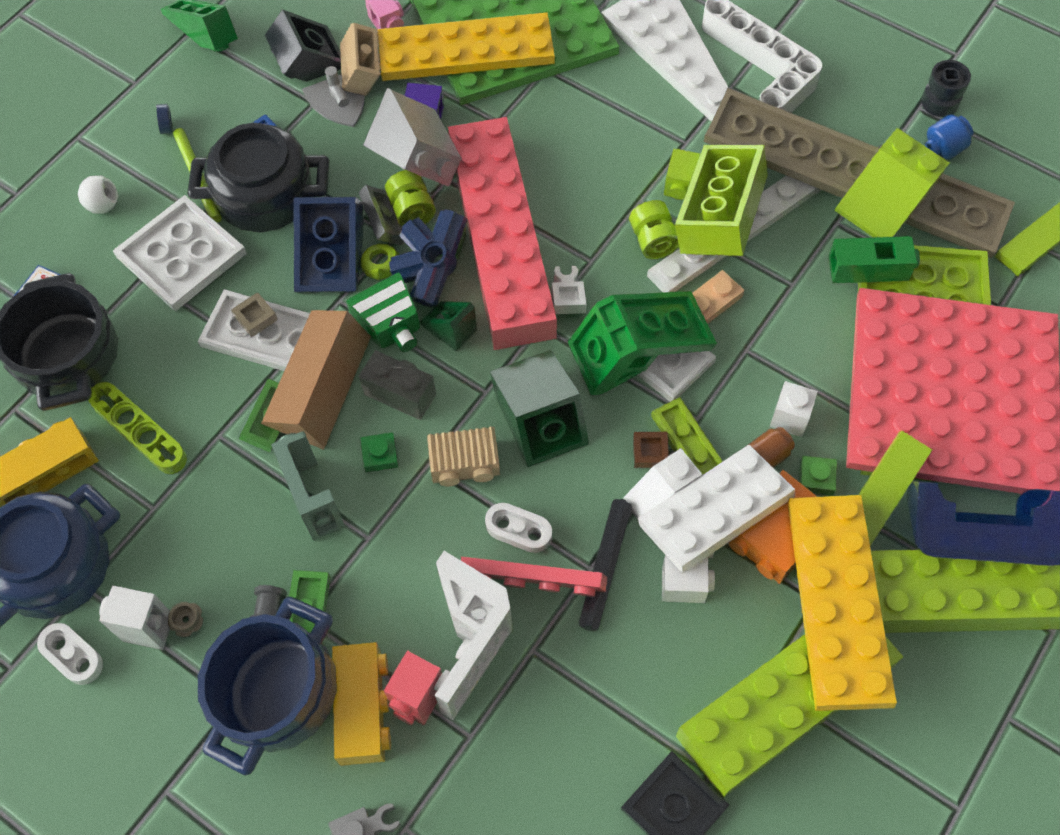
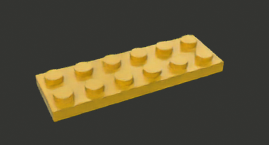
M548 12L377 29L382 81L555 64Z
M862 496L789 498L788 510L815 711L895 708L897 701Z

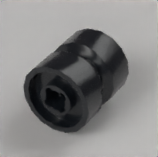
M942 60L933 67L928 79L929 82L922 94L921 104L929 114L937 117L954 114L958 110L963 95L971 81L970 70L959 61Z

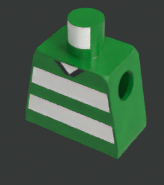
M399 272L346 300L349 313L365 329L379 348H386L396 343L402 352H408L417 345L418 341L413 333L420 328L418 313Z

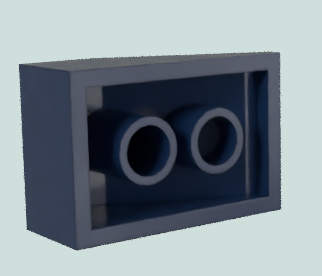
M294 198V292H357L364 234L363 203L358 198Z

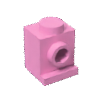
M365 0L368 17L376 29L404 26V22L401 19L404 16V12L398 0Z

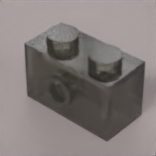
M377 350L374 351L359 374L364 395L418 420L422 419L436 396L432 375L417 369L413 363L407 360L399 361Z

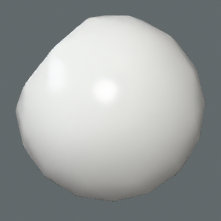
M102 175L89 176L84 179L77 193L82 206L94 214L109 212L114 208L118 199L116 186L110 179Z

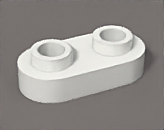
M508 503L495 504L486 513V529L497 540L532 553L544 551L552 541V527L548 520L542 516ZM505 520L509 522V525L505 528H500L497 526V523ZM536 532L541 535V538L531 540L528 536Z
M55 623L47 626L40 633L37 641L39 652L67 679L78 685L89 684L97 679L103 668L102 658L74 630L65 624ZM65 640V645L61 649L56 650L57 643ZM89 662V668L84 672H80L81 665Z

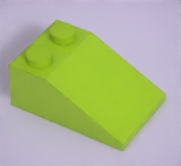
M896 128L834 211L872 237H894L936 185L950 163L899 128Z

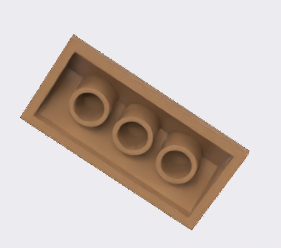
M311 310L261 424L284 434H297L304 431L310 445L324 450L371 338L348 311Z

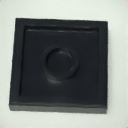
M671 751L624 803L621 810L647 835H704L730 804Z

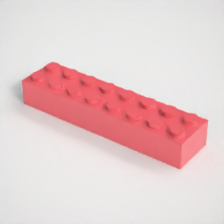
M507 117L449 126L448 134L462 158L455 174L464 215L468 220L467 228L494 350L557 339V318Z

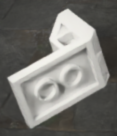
M444 551L437 560L436 565L457 637L464 642L459 647L455 656L458 661L451 671L445 670L441 674L434 690L437 691L435 698L440 712L454 720L513 628L506 588Z

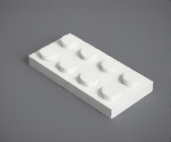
M747 445L638 518L639 526L683 574L787 503L789 498H794L795 488L750 445Z

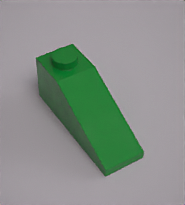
M178 0L161 8L162 14L200 47L220 52L229 48V43L238 39L226 6L197 0Z

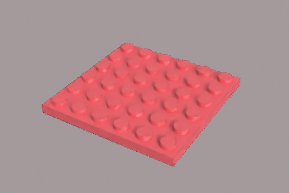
M860 288L857 293L846 468L873 472L899 431H904L932 449L915 476L917 479L1057 499L1060 496L1058 314Z

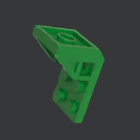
M692 291L611 295L593 306L568 341V344L590 395H601L646 371L658 355L711 351L717 342Z

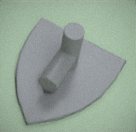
M327 67L325 69L327 80L305 87L302 91L313 109L324 118L337 124L354 127L362 114L364 95L344 91L342 89V74L338 75L335 67Z

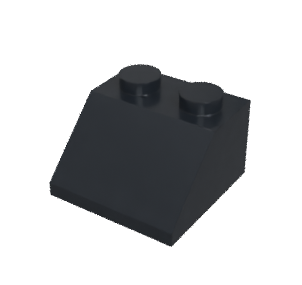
M282 9L265 34L281 72L288 78H296L307 82L326 75L325 69L332 66L337 71L341 70V52L328 26Z

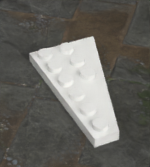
M621 0L601 12L608 27L712 122L728 86L680 0Z

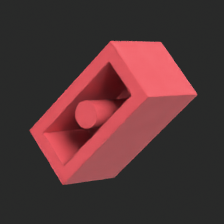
M406 651L384 689V693L389 701L388 706L394 710L393 715L409 725H412L414 721L425 725L437 704L435 698L437 691L434 690V687L442 674L441 669L421 657Z

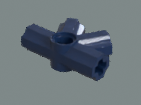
M447 209L444 211L440 210L433 232L419 217L409 220L402 226L399 236L412 251L391 257L389 265L392 275L399 272L404 283L415 281L410 293L412 301L430 308L437 307L446 279L454 272L457 266L455 254L468 221L465 216ZM443 254L441 260L434 263L435 259Z

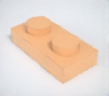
M722 270L695 290L693 295L707 324H709L741 299L745 290Z

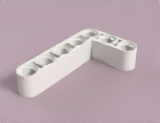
M707 0L705 2L702 21L703 31L776 78L762 91L759 98L760 101L792 113L814 92L822 69V62L817 56L729 0Z

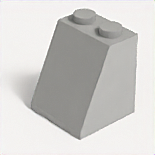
M387 88L363 145L405 170L450 186L462 158L436 110Z

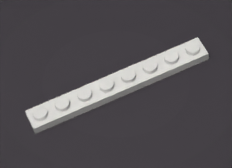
M785 176L764 190L748 241L817 194L821 189ZM678 249L650 268L647 277L662 292H676L725 258L726 255L680 254V249Z

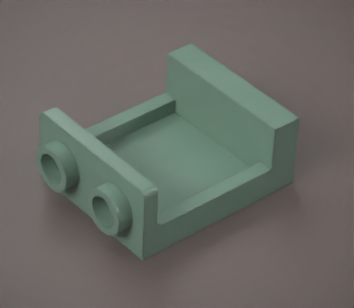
M305 432L287 434L281 437L279 441L271 444L312 540L314 541L344 528L345 525L330 490L327 489L310 497L300 474L302 471L318 464Z

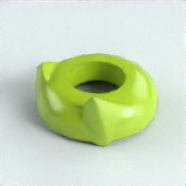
M378 243L372 245L361 256L360 264L362 271L368 277L376 280L388 278L392 275L389 265L391 257L400 254L394 247L388 244ZM382 253L388 256V259L382 264H375L371 261L376 254Z

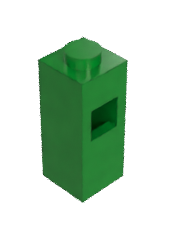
M912 236L834 239L828 256L832 283L909 281L914 269L918 268L920 263L919 250L914 249Z

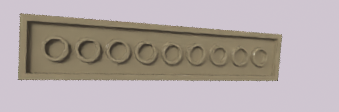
M727 88L703 141L710 145H765L767 168L841 198L845 196L880 149ZM942 174L936 185L907 219L905 224L969 250L988 251V257L992 258L997 252L1015 202Z

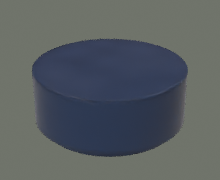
M157 104L160 134H171L173 132L170 106L168 104Z

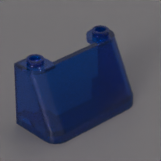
M912 481L907 489V502L914 542L918 550L925 555L941 558L1046 566L1060 565V491L1032 489L1021 493L1017 498L1015 516L956 512V503L943 498V493L938 487V483Z

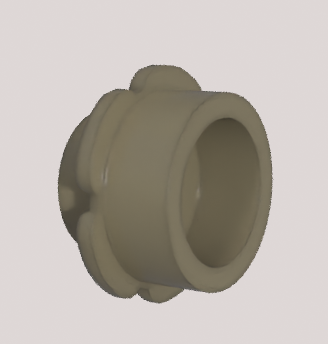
M181 602L176 604L168 615L170 630L175 631L176 635L180 637H188L193 631L197 632L203 624L201 608L195 603ZM189 617V621L184 623L183 619Z

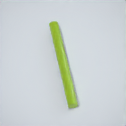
M178 128L174 130L173 135L190 173L191 162L196 156L184 129ZM202 173L201 187H207L205 177ZM201 199L207 215L216 223L220 222L222 217L213 200Z

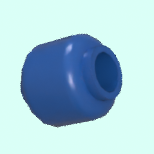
M952 114L947 115L928 128L926 133L928 141L925 142V146L943 159L950 160L971 145V137L974 134L973 128L965 117H958Z

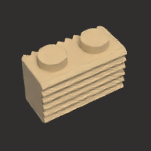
M352 23L348 27L344 38H342V42H340L342 89L344 91L366 96L381 75L379 72L381 69L379 67L380 54L378 53L380 51L378 49L379 36L375 28Z
M495 427L427 435L433 484L440 483L441 486L449 487L459 484L460 480L474 479L476 482H487L492 480L494 476L500 475Z

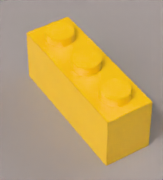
M71 417L53 424L47 431L32 439L23 441L15 449L0 456V507L18 496L40 491L46 492L99 461L83 432Z
M377 642L332 646V660L336 667L337 692L333 702L334 759L340 766L385 762V750H391L390 728L384 727L383 713L389 712L390 709L388 706L389 701L384 690H382V676H388L387 654H381Z

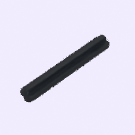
M614 499L612 501L593 572L603 573L607 577L606 592L596 591L595 597L586 596L578 623L580 627L588 631H597L602 620L632 509L631 504L624 499Z

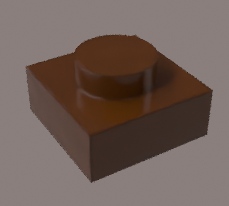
M667 431L633 433L634 468H652L669 456Z

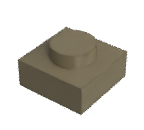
M258 292L231 309L235 319L251 338L278 320L276 313Z

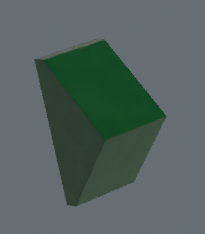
M440 301L437 307H434L419 322L426 330L455 351L477 331L475 307L471 302Z

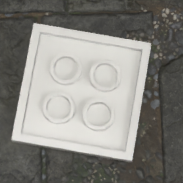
M186 195L113 250L116 258L174 311H177L247 254L245 247Z

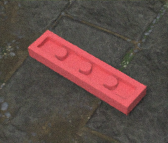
M461 556L462 562L490 579L504 580V585L509 587L525 588L526 582L539 584V590L548 592H560V587L574 588V594L595 597L596 591L606 592L607 577L600 572Z

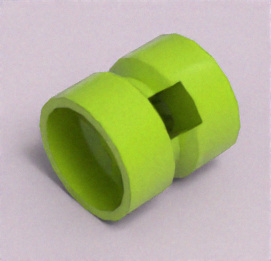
M403 170L392 175L387 180L385 191L401 226L409 220L418 217L426 224L434 217L436 207L430 194L427 192L426 184L421 175Z
M651 200L638 205L632 210L629 215V221L635 235L638 237V243L645 258H664L678 249L679 244L675 224L672 222L671 214L665 202Z

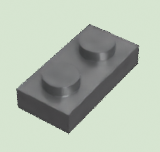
M365 185L358 193L373 227L374 235L377 237V240L401 246L404 243L399 236L402 226L398 223L386 191Z

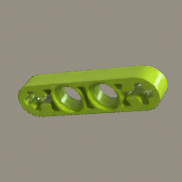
M100 382L91 388L92 397L88 401L94 410L160 471L165 474H175L185 467L187 455L180 444L117 387L109 382ZM101 396L110 397L115 405L110 408L105 401L100 400ZM127 411L134 412V419L130 423H118L119 416ZM146 431L156 432V438L151 443H140L139 440L143 433ZM162 447L169 454L175 455L176 458L172 462L165 459L159 451Z

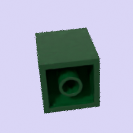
M551 350L490 371L495 396L527 467L589 444L580 393Z

